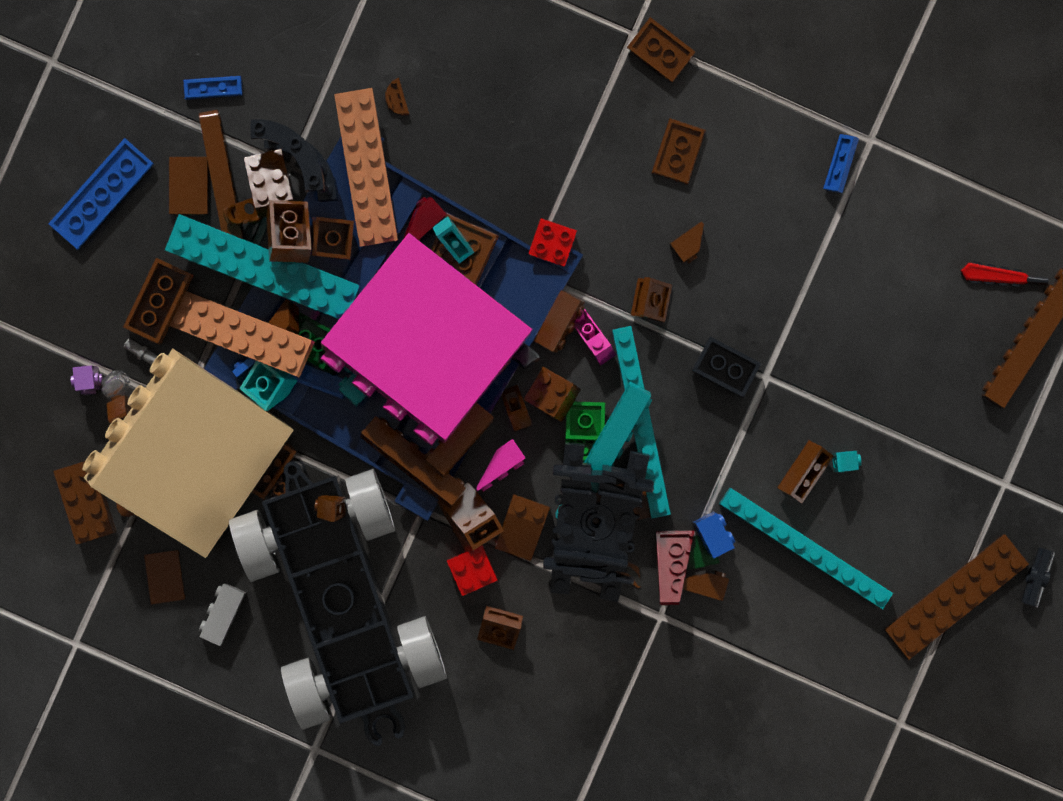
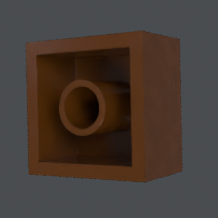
M312 217L310 256L350 259L354 221Z
M542 367L524 400L562 422L581 389L547 368Z

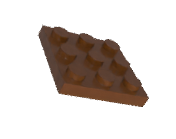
M447 214L446 217L448 216L456 225L474 253L461 263H458L437 236L430 250L477 286L499 236Z

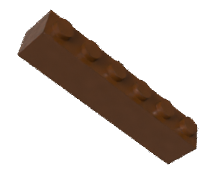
M375 416L361 432L360 438L451 509L466 490L464 482L457 477L453 478L449 474L450 472L442 478L425 463L427 459L425 457L426 454L419 450L420 448L412 441L409 443L404 439L405 436L397 429L394 431L389 427L390 424L382 417L379 419Z

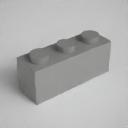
M224 583L223 586L219 585L214 595L217 599L214 604H210L207 610V614H209L207 621L203 620L200 625L199 631L201 634L199 637L222 646L247 592L227 583Z

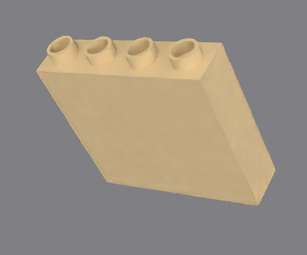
M172 348L168 355L161 353L152 363L150 373L154 374L146 388L139 385L132 392L127 402L132 408L124 420L116 418L110 424L105 434V438L109 439V442L102 452L94 450L88 456L83 465V470L87 472L84 478L98 492L206 558L228 527L229 520L234 518L293 432V429L269 411H265L258 404Z

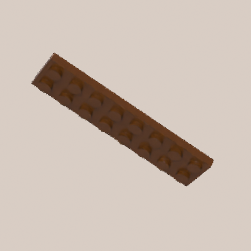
M1003 534L884 630L906 658L910 660L1029 564L1009 538Z

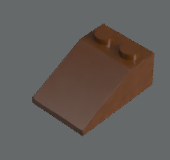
M514 494L502 526L504 531L500 533L495 549L531 561L550 507Z

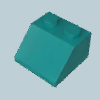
M256 361L239 389L265 411H269L289 395L298 380L289 373Z

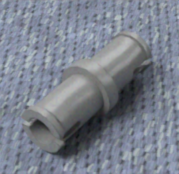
M131 338L123 346L124 349L136 355L137 359L144 360L151 365L158 356L148 350L147 346H142Z

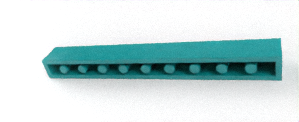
M632 327L613 329L612 335L624 391L629 382L644 389ZM644 408L641 413L643 417L639 425H634L632 431L637 452L650 455L645 478L653 480L654 491L646 492L650 517L657 518L671 515L649 408Z
M732 488L727 490L719 504L877 607L883 609L893 595L885 587Z

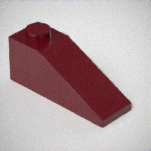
M423 197L416 203L418 207L413 212L404 238L410 233L419 240L446 215L432 197L427 199Z

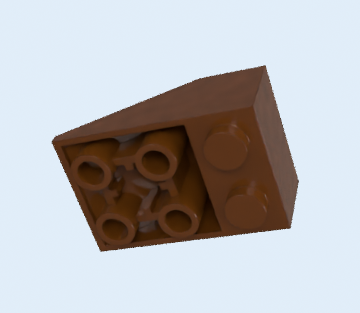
M467 482L464 485L466 487L465 492L451 509L440 501L437 502L465 551H473L504 530L493 511L472 485Z

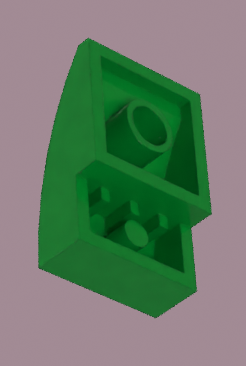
M574 402L566 414L565 442L585 445L583 463L605 426V403Z

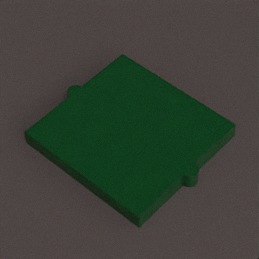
M693 536L687 570L720 563L718 557L712 558L709 556L700 536Z

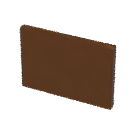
M178 550L144 555L151 604L185 599L186 595L184 593L180 553Z

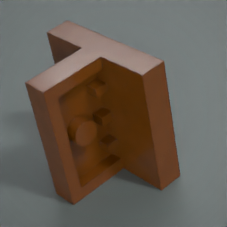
M644 277V279L638 278L631 316L665 322L672 285L649 277Z
M486 606L477 640L514 650L523 616Z

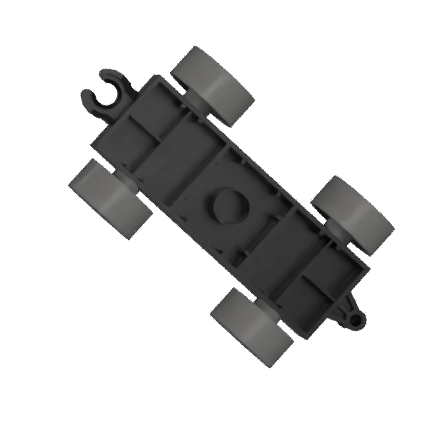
M301 461L288 462L284 466V474L286 476L285 494L262 501L270 527L267 528L259 510L230 519L229 526L237 554L250 582L279 573L280 568L276 552H280L322 674L319 675L312 659L308 657L281 667L283 683L293 713L302 730L331 720L328 699H331L339 723L361 716L364 722L365 735L375 746H380L383 742L381 734L376 730V722L381 718H389L393 722L394 736L400 739L404 735L405 720L397 709L396 704L414 698L416 694L408 671L411 670L418 688L447 679V674L426 616L397 626L402 646H399L356 524L359 523L367 541L395 532L394 522L379 479L374 469L346 478L345 481L350 496L347 499L339 475L313 483L305 474L306 467ZM322 495L346 497L345 517L335 522L318 518L317 512H315L316 500Z

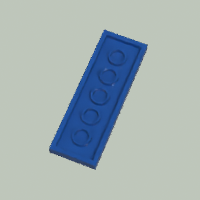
M124 138L48 224L76 249H79L150 170L154 163Z

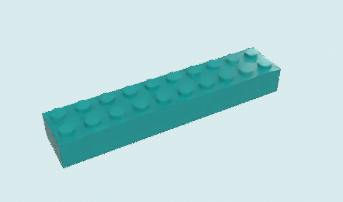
M180 214L165 248V251L336 319L342 317L357 298L361 288L358 284L304 263L269 262V249Z

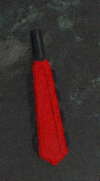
M976 261L968 263L960 270L966 280L979 284L981 281L989 285L998 283L1001 286L1011 284L1014 287H1019L1021 284L1026 283L1048 286L1049 278L1028 276L1026 273H1022L1020 269L1011 271L1008 267L1001 266L996 268L992 264L984 266L981 262Z

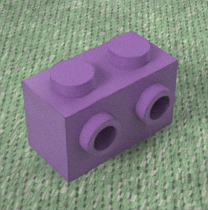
M92 365L73 367V376H71L72 388L75 387V391H80L84 395L96 394V390H101L100 385H103V376L99 374V367Z

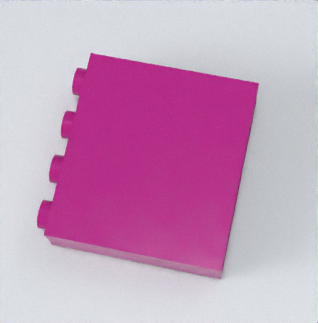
M408 233L321 341V348L326 352L320 359L337 373L344 366L357 376L351 383L368 397L375 390L384 396L387 401L382 407L399 421L406 414L416 421L418 426L413 432L432 446L436 439L443 443L447 441L529 337L532 328Z

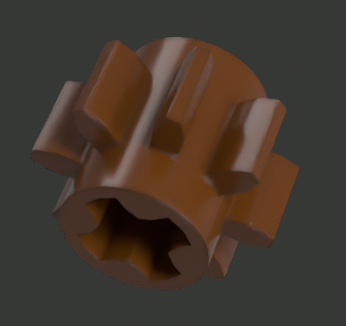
M283 476L271 488L273 489L271 496L285 494V492H277V484L285 485L286 483Z

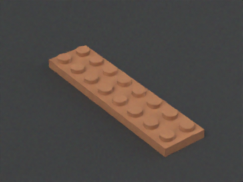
M373 88L334 94L360 247L398 241Z
M187 291L182 297L180 305L169 325L299 378L315 343L310 339Z

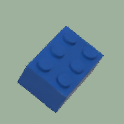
M711 512L692 522L710 557L716 558L735 548L733 546L735 539L731 532L725 530L724 526L727 524L722 514Z

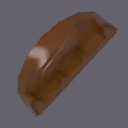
M397 78L387 87L385 92L386 103L394 113L402 116L409 115L399 78Z

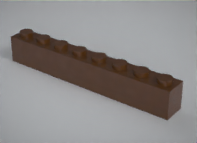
M1061 268L1054 277L1056 281L1053 286L1050 284L1045 290L1044 294L1046 296L1044 300L1036 304L1034 308L1036 312L1033 317H1028L1023 325L1025 327L1022 334L1018 333L1013 340L1015 345L1011 350L1008 349L1003 356L1004 362L993 371V379L991 382L987 381L982 388V391H984L982 397L999 408H1005L1063 318V270Z

